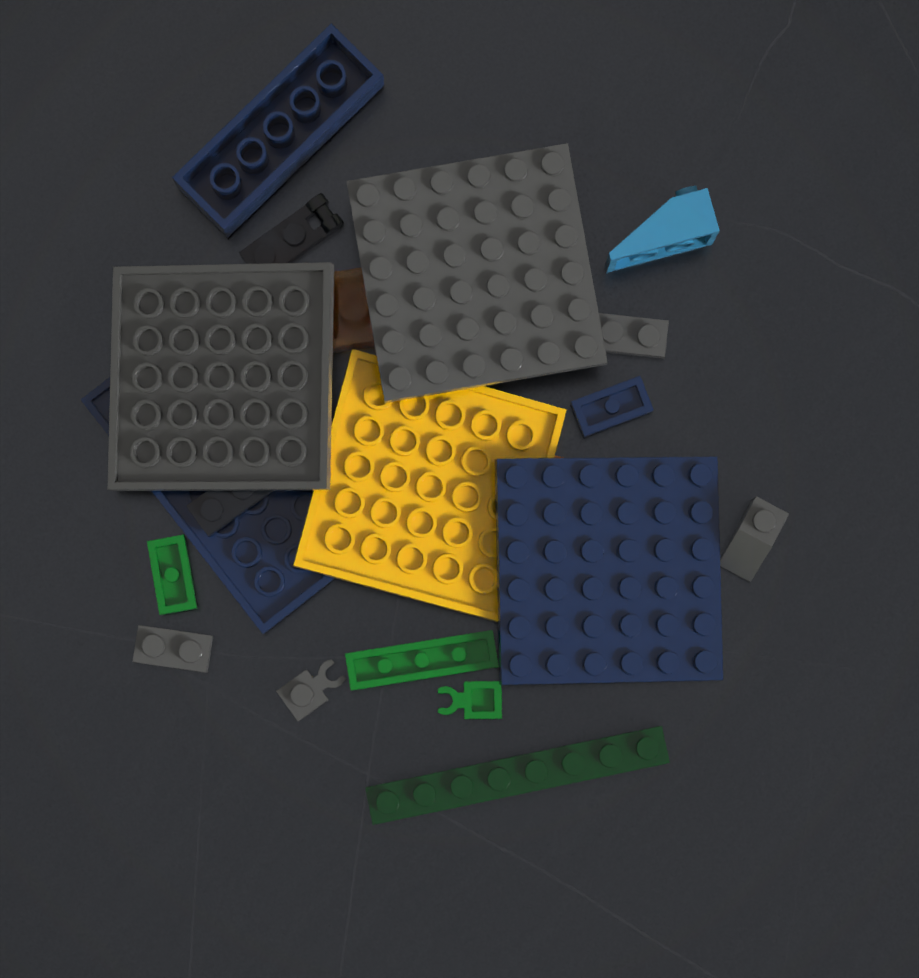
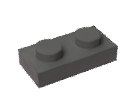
M599 313L606 353L665 358L669 320Z
M138 625L132 662L208 673L213 636Z

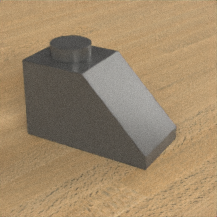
M757 496L750 501L720 558V567L751 582L771 550L789 513Z

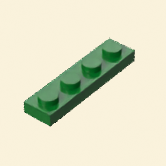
M493 630L345 653L351 691L499 667Z

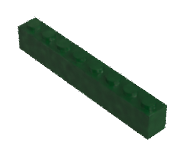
M656 726L367 786L365 789L372 824L375 825L668 764L670 761L662 726Z

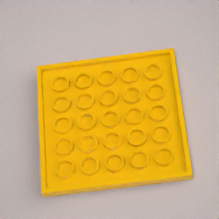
M352 349L331 425L330 490H313L293 566L498 622L495 459L554 458L567 409L486 386L385 403L377 356Z

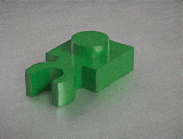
M465 681L464 692L460 693L448 686L438 688L439 694L447 693L453 699L450 707L438 708L439 714L449 715L458 708H464V719H502V689L499 681Z

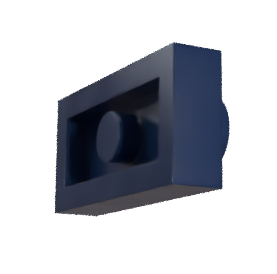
M641 376L571 401V406L583 437L648 414L654 410Z

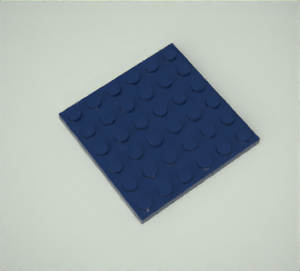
M718 457L495 459L499 685L723 680Z

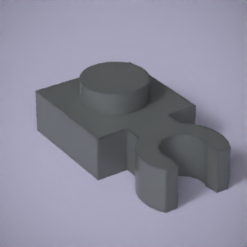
M332 659L325 661L320 666L318 675L314 678L306 669L276 691L298 722L329 700L323 690L340 687L346 681L344 675L335 681H330L326 677L327 669L335 664Z

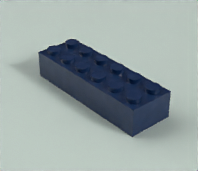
M331 23L172 177L176 187L228 238L384 86V75Z

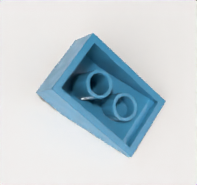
M689 186L677 190L675 197L670 198L609 252L605 263L606 273L712 245L720 230L708 188L698 190L697 186Z

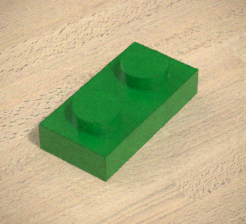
M185 535L147 541L159 615L198 609Z

